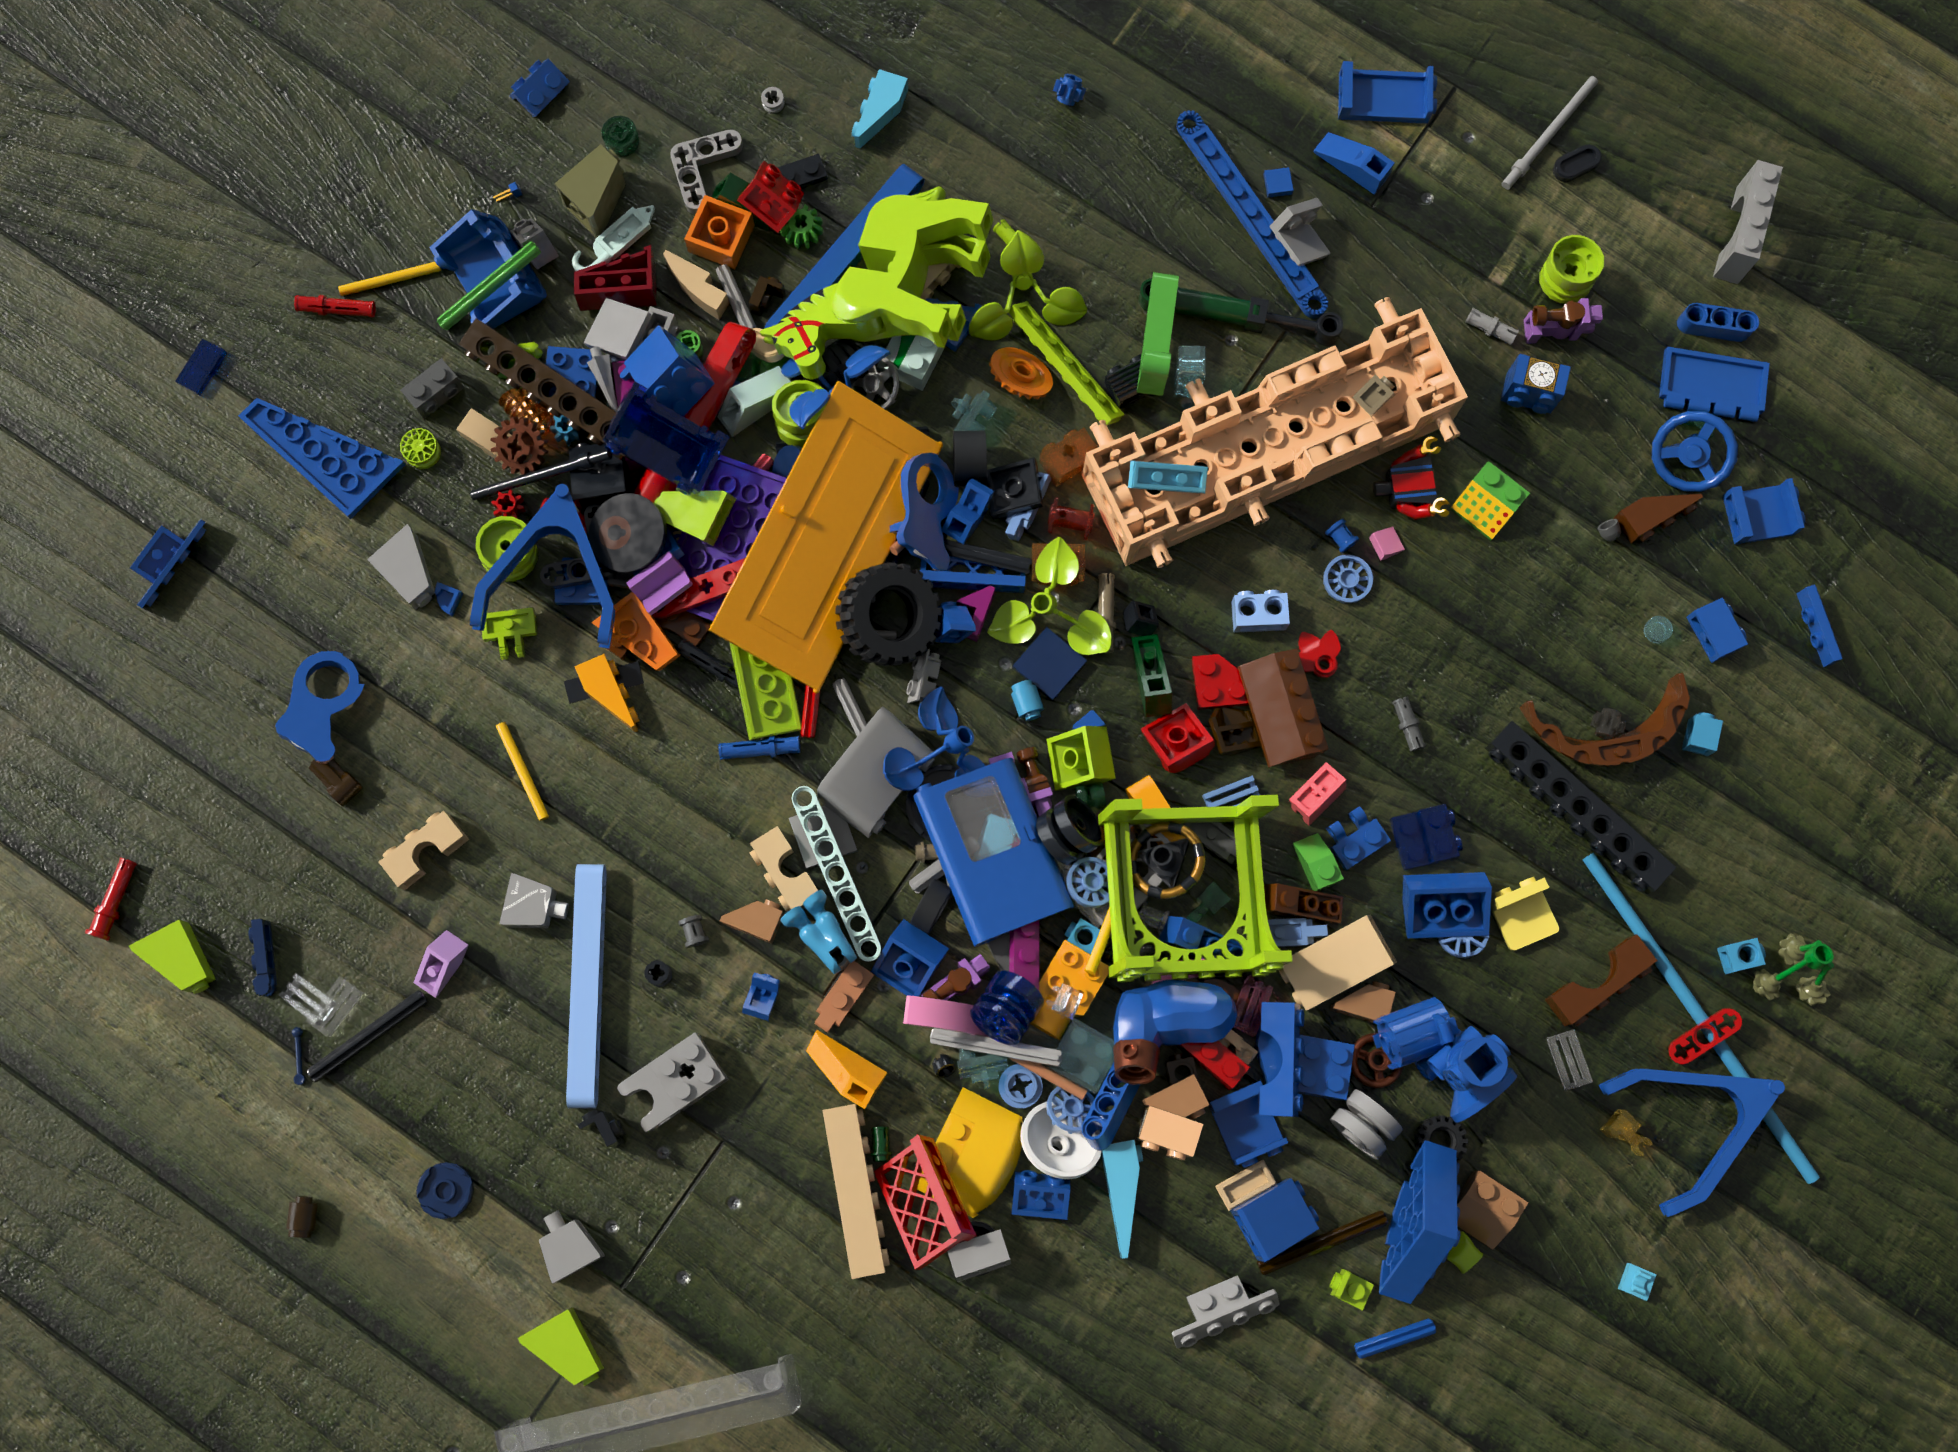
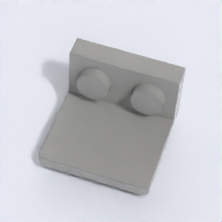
M1318 198L1288 206L1269 226L1274 232L1276 239L1282 243L1290 254V258L1298 266L1323 259L1330 254L1328 248L1309 224L1317 217L1316 212L1323 206Z

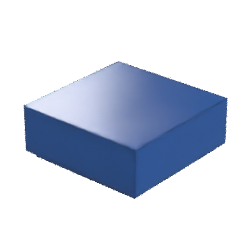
M1289 167L1264 170L1263 176L1267 198L1293 194L1294 190Z

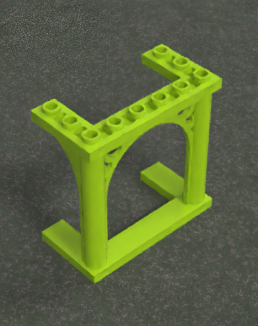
M1251 795L1237 806L1143 809L1142 799H1114L1098 814L1099 826H1104L1113 949V964L1108 967L1109 978H1117L1118 982H1132L1134 979L1144 976L1145 981L1161 980V976L1171 975L1172 980L1188 979V975L1198 974L1199 979L1215 978L1217 973H1225V978L1242 977V972H1252V977L1268 976L1269 973H1275L1276 970H1282L1285 964L1292 962V950H1280L1270 931L1265 904L1258 820L1279 806L1278 795ZM1160 822H1234L1240 902L1232 927L1221 939L1203 948L1181 949L1160 941L1145 927L1138 915L1134 900L1129 825L1156 824ZM1239 927H1244L1242 935L1237 934ZM1135 931H1140L1143 934V938L1134 944V939H1137ZM1232 939L1240 943L1243 948L1242 956H1234L1229 952L1227 948L1228 940ZM1145 943L1154 944L1155 954L1153 956L1139 955L1140 949ZM1216 949L1221 950L1224 957L1217 955L1215 958L1213 951ZM1161 952H1169L1171 956L1169 960H1167L1168 957H1165L1156 962L1160 958ZM1189 953H1193L1195 955L1194 960L1189 959Z

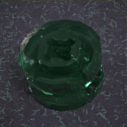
M613 116L603 124L601 133L607 150L612 149L618 157H627L637 150L639 135L632 120L625 116Z

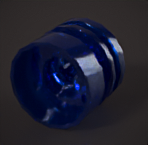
M1005 970L998 971L986 986L985 993L978 998L970 1010V1016L974 1024L990 1038L1003 1044L1017 1045L1023 1038L1024 1033L1029 1029V1023L1036 1018L1044 1006V999L1040 991L1024 977Z

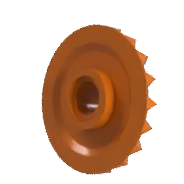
M1005 347L995 351L989 363L991 367L990 372L995 375L996 381L1002 383L1001 387L1005 388L1009 393L1018 395L1019 398L1025 396L1028 400L1032 397L1038 400L1050 392L1053 386L1052 375L1046 365L1034 355L1018 348Z

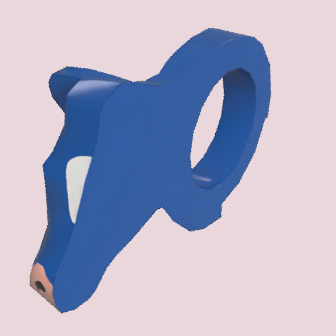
M922 453L909 459L902 469L901 491L906 513L903 521L890 526V533H897L898 544L906 547L911 555L926 561L934 571H945L949 567L950 557L944 546L940 523L956 505L959 488L954 486L953 475L950 469L937 454ZM923 465L929 467L938 479L939 494L933 504L927 503L920 496L917 489V473Z
M321 651L307 657L297 668L293 678L289 706L275 725L279 737L289 741L297 749L309 753L320 764H327L335 757V746L331 742V714L341 711L354 703L361 695L365 685L359 684V674L353 662L343 656V653L336 651ZM326 666L341 668L349 676L347 689L340 696L332 699L315 697L309 692L307 682L317 669Z

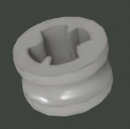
M768 87L762 92L761 100L765 111L768 113H778L784 108V97L780 89ZM772 96L777 97V103L773 101L774 104H769L768 98L772 99Z

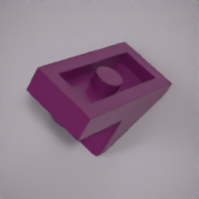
M988 586L957 600V606H966L968 611L974 614L971 617L976 625V631L969 635L967 639L978 641L995 596V587Z

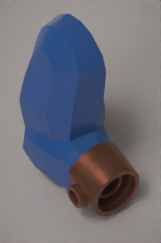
M1163 980L1145 987L1123 992L1116 1008L1113 1027L1115 1076L1124 1083L1132 1085L1147 1084L1156 1077L1161 1045L1213 1043L1225 1038L1236 1022L1237 1010L1235 1002L1219 986L1183 980Z

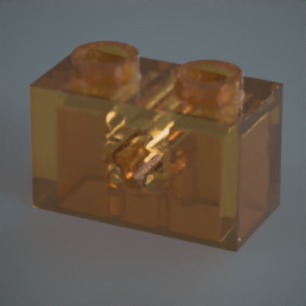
M1085 428L1079 431L1074 429L1063 437L1064 440L1057 444L1052 442L1041 450L1039 462L1046 473L1050 475L1056 487L1082 472L1086 453L1098 448Z

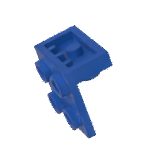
M548 346L546 365L593 397H596L597 380L587 364L588 361L593 359L590 349ZM556 386L549 390V397L556 393Z

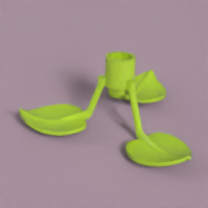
M1017 230L1000 257L1002 269L1012 275L1013 279L1010 283L1006 307L1003 310L1002 306L997 302L982 306L970 321L969 334L985 340H999L1008 335L1012 329L1013 321L1007 313L1011 308L1015 288L1027 290L1033 286L1042 301L1046 303L1042 310L1043 317L1054 325L1072 324L1081 319L1087 313L1088 308L1082 295L1070 287L1054 290L1050 295V299L1044 295L1032 273L1038 272L1044 264L1043 252L1030 236Z
M1057 537L1047 544L1037 559L1035 572L1038 580L1043 583H1051V585L1045 588L1044 592H1039L1033 596L1031 600V614L1025 603L1017 600L1008 601L996 612L987 633L1001 642L1021 644L1030 640L1036 633V625L1032 620L1036 613L1043 615L1054 613L1075 624L1069 629L1067 635L1069 645L1074 651L1083 655L1108 652L1111 648L1112 635L1107 621L1101 614L1085 610L1080 614L1077 621L1075 618L1057 609V600L1051 595V591L1056 587V583L1060 585L1071 583L1079 572V561L1076 554L1063 538Z

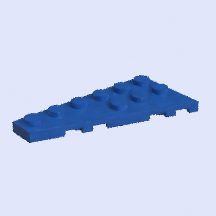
M256 398L238 415L241 420L350 520L406 465L404 461L398 458H393L375 448L372 449L360 444L354 439L324 426L316 425L303 417L286 412L284 409L259 398Z

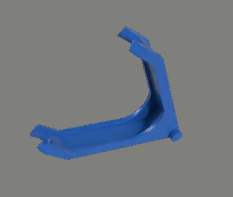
M559 484L556 486L555 492L477 584L472 604L470 626H473V630L484 631L490 597L540 538L552 534H561L571 538L579 547L602 606L597 642L600 643L599 647L610 649L615 622L614 605L569 489L565 484Z
M1632 1069L1599 1084L1604 1095L1612 1094L1641 1080L1718 1087L1727 1092L1735 1102L1738 1112L1737 1124L1693 1188L1659 1204L1663 1216L1666 1215L1667 1217L1702 1203L1709 1197L1778 1096L1785 1090L1784 1083L1779 1080L1652 1069Z

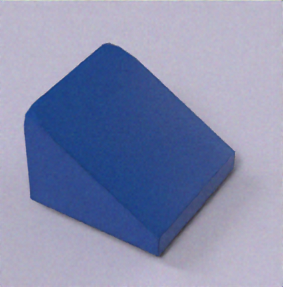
M1091 710L1073 725L1072 730L1083 726L1105 727L1106 724L1094 710Z

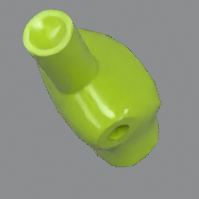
M1460 1231L1459 1243L1449 1251L1447 1260L1464 1274L1482 1258L1483 1253L1475 1247L1471 1239L1463 1231Z

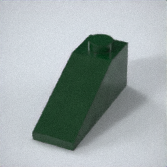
M1158 634L1132 637V647L1145 717L1172 714V691Z

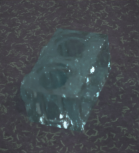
M1179 346L1174 364V394L1191 397L1185 386L1191 381L1195 384V379H1201L1203 384L1206 376L1205 346Z

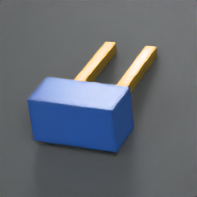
M516 182L508 185L510 189L493 196V198L496 199V202L511 195L517 198L523 195L520 187Z

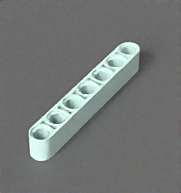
M807 786L798 787L792 794L793 806L854 948L862 960L874 961L881 953V944L818 797L811 788ZM806 791L812 795V801L808 806H800L798 804L797 796L801 792ZM813 816H818L823 821L822 828L819 831L814 832L808 828V821ZM823 841L831 842L834 848L832 854L826 857L820 855L818 847ZM834 866H840L844 870V877L838 882L831 880L829 877V871ZM844 891H851L855 895V902L849 907L843 906L840 902V895ZM861 916L865 919L866 927L863 931L857 932L851 928L850 923L853 917ZM866 941H872L877 947L875 955L871 957L863 955L861 951V946Z

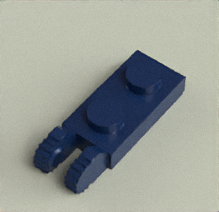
M264 919L251 920V927L248 931L249 940L254 945V954L251 957L252 967L257 973V976L252 981L254 992L259 996L270 997L277 991L271 922Z

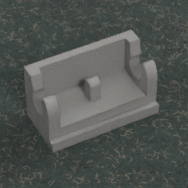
M1001 1230L973 1238L968 1242L958 1243L947 1251L957 1282L1011 1264Z

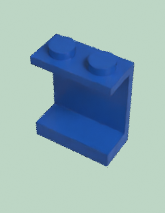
M1792 478L1786 479L1778 486L1743 491L1742 486L1732 487L1722 495L1734 545L1792 536L1805 528V515L1800 510L1798 502L1799 491L1794 486Z
M1261 1081L1211 1101L1208 1105L1234 1165L1242 1164L1243 1168L1259 1162L1257 1156L1266 1152L1268 1157L1284 1151L1282 1146L1288 1143L1287 1138L1282 1137L1274 1116L1259 1115L1260 1086H1263Z

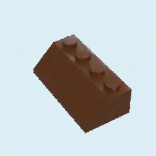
M1297 649L1273 653L1238 667L1268 768L1315 758L1329 750Z

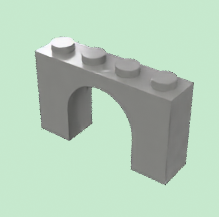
M1757 160L1736 187L1731 210L1741 212V216L1731 240L1718 256L1713 277L1738 284L1760 259L1783 167Z

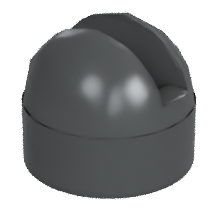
M1617 519L1607 520L1597 528L1601 537L1606 541L1612 542L1621 534V527Z

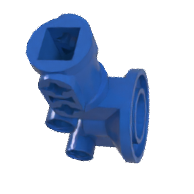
M1469 1026L1463 1032L1458 1029L1459 1033L1456 1034L1455 1040L1451 1042L1452 1048L1446 1045L1435 1055L1415 1062L1417 1069L1428 1081L1431 1082L1436 1077H1439L1441 1080H1445L1454 1091L1450 1117L1455 1123L1469 1118L1487 1106L1517 1078L1515 1071L1512 1068H1507V1057L1511 1053L1505 1043L1494 1034L1482 1037L1473 1026Z

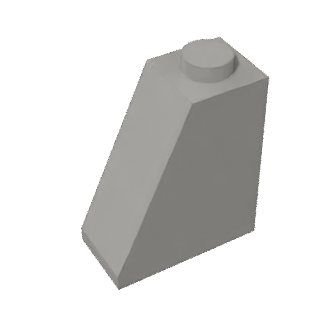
M407 524L367 560L416 610L419 607L426 606L431 601L435 590L418 537Z

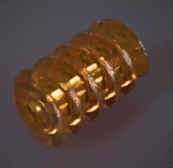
M513 388L505 392L500 397L498 403L501 407H504L505 413L510 415L509 418L518 417L520 421L521 418L528 417V424L536 421L538 423L536 430L544 429L545 432L541 435V438L546 437L550 426L554 422L552 419L545 420L548 414L546 411L539 412L541 405L533 404L534 401L525 396L528 391L524 388L519 390Z

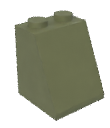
M601 144L555 183L564 207L595 238L604 232L626 185L623 177L624 170L619 165V157L612 149L607 151Z

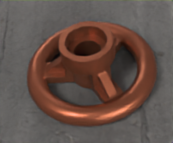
M1370 1033L1362 1036L1354 1043L1351 1071L1362 1084L1371 1088H1384L1393 1084L1399 1078L1403 1067L1394 1069L1388 1077L1384 1078L1383 1070L1387 1069L1391 1063L1384 1050L1378 1048L1371 1052H1366L1361 1049L1365 1044L1374 1041L1373 1035L1378 1034ZM1375 1055L1380 1056L1382 1060L1380 1065L1374 1063L1373 1058ZM1357 1057L1368 1062L1370 1068L1374 1070L1375 1080L1366 1077L1360 1071Z

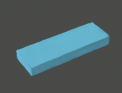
M1130 461L1128 488L1205 494L1208 467Z

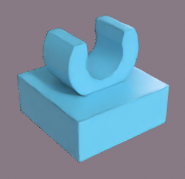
M1627 1263L1618 1290L1647 1301L1656 1274Z

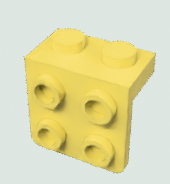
M1531 877L1520 882L1521 888L1511 891L1510 887L1494 893L1496 898L1491 900V911L1508 948L1512 951L1559 931L1556 919L1542 892L1549 888L1545 878L1536 881L1535 877Z

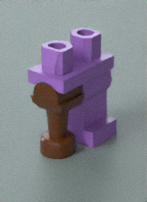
M1581 298L1578 303L1573 302V300L1569 301L1560 309L1547 310L1545 305H1535L1533 311H1530L1524 318L1526 344L1537 343L1541 336H1553L1556 339H1565L1569 336V341L1577 340L1582 333H1592L1595 329V323H1600L1603 320L1602 306L1589 305L1588 298Z
M1029 747L1018 751L1016 756L1019 763L1025 764L1027 777L1021 778L1032 806L1036 807L1038 816L1052 808L1051 800L1053 794L1048 779L1040 773L1035 762L1039 756L1036 747ZM1012 752L990 758L989 765L1006 758H1013L1014 760ZM999 792V795H1000V797H1001L1002 803H1003V805H1004L1005 812H1006V814H1009L1008 811H1007V808H1006V806H1005V804H1004V801H1003V799H1002V796H1001V794H1000V792Z
M981 954L969 963L964 958L958 962L956 970L952 969L949 975L924 992L921 997L950 1001L955 996H962L969 991L970 986L973 990L980 986V977L989 972L990 966Z

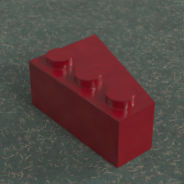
M651 245L643 247L644 251L630 256L628 253L623 254L621 259L607 264L604 261L574 272V295L579 310H600L606 298L632 307L657 306L656 262Z

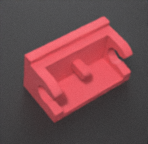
M1326 762L1289 799L1292 810L1295 813L1298 811L1303 816V821L1310 826L1346 790V779Z

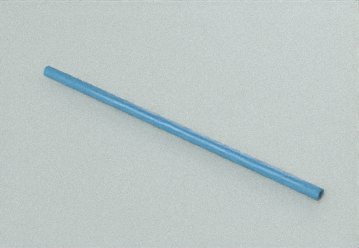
M1593 852L1582 859L1633 934H1637L1658 960L1654 964L1695 1023L1699 1024L1707 1019L1708 1016L1595 853ZM1710 1022L1709 1024L1712 1025V1026L1716 1029V1027L1714 1026V1024H1713L1712 1022ZM1708 1028L1700 1029L1707 1040L1711 1042L1713 1039L1712 1031ZM1725 1040L1713 1047L1733 1077L1751 1078ZM1771 1107L1763 1118L1764 1122L1807 1184L1815 1182L1820 1176Z

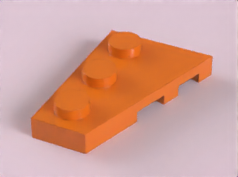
M633 592L614 605L615 622L612 634L614 640L625 646L657 671H661L680 656L653 615L646 611L642 601ZM599 616L597 619L591 622L598 628L600 626L601 616Z

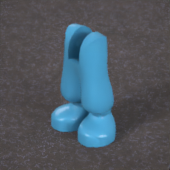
M818 890L803 902L806 910L816 920L815 924L811 923L801 906L791 909L780 920L786 927L798 928L800 939L835 975L841 971V968L837 964V960L829 953L838 946L842 955L850 963L857 959V956L843 934L834 914L825 910L824 906L827 895L823 890Z

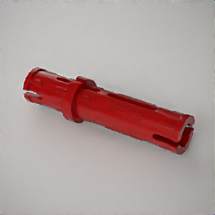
M297 295L294 299L296 312H316L322 316L329 313L373 318L376 314L375 301L327 298L326 295H319L318 297Z

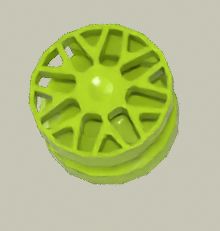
M422 428L412 429L401 439L400 451L407 462L414 468L428 469L439 461L441 447L434 435L428 430Z

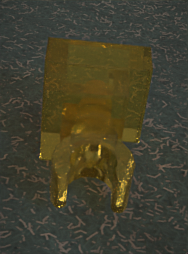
M1617 1109L1600 1129L1609 1138L1628 1141L1632 1152L1637 1156H1644V1153L1638 1147L1641 1141L1646 1145H1653L1649 1138L1641 1137L1636 1133L1642 1125L1627 1110Z

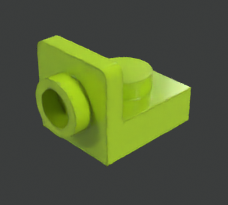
M1341 1269L1340 1274L1336 1272L1330 1282L1329 1288L1332 1289L1330 1295L1363 1311L1374 1284L1347 1270Z

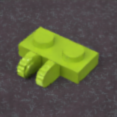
M531 607L487 613L482 638L484 642L498 640L501 660L508 659L509 655L506 639L515 638V652L518 658L525 656L523 637L538 635L535 609Z

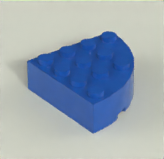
M1427 1140L1422 1144L1410 1166L1413 1169L1410 1181H1404L1399 1192L1385 1245L1390 1246L1386 1260H1382L1379 1294L1409 1304L1412 1303L1418 1294L1420 1295L1423 1292L1426 1282L1434 1277L1440 1263L1446 1261L1449 1251L1452 1247H1456L1460 1240V1230L1457 1229V1221L1460 1216V1208L1457 1207V1198L1460 1192V1186L1457 1184V1175L1460 1167L1459 1163H1457V1150Z

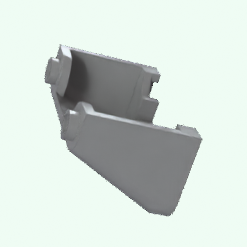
M881 707L824 777L817 789L819 802L868 838L873 832L878 834L886 824V821L883 819L886 811L903 791L893 787L883 774V763L886 754L894 748L902 747L910 751L915 758V762L933 752L884 707ZM930 759L918 768L926 772L932 766L935 759Z

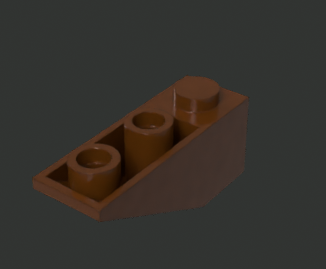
M1702 494L1642 497L1622 509L1614 519L1618 520L1621 530L1630 543L1638 539L1644 542L1655 534L1654 529L1659 526L1665 529L1677 521L1675 518L1677 515L1683 513L1686 516L1698 508L1696 503L1703 496Z
M1278 883L1264 885L1266 912L1268 915L1341 923L1342 896Z

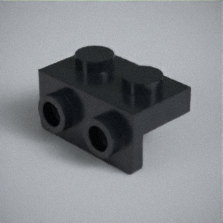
M593 1110L582 1116L583 1122L577 1124L580 1130L586 1131L597 1127L607 1147L616 1148L626 1143L623 1138L626 1135V1131L621 1121H616L610 1112Z

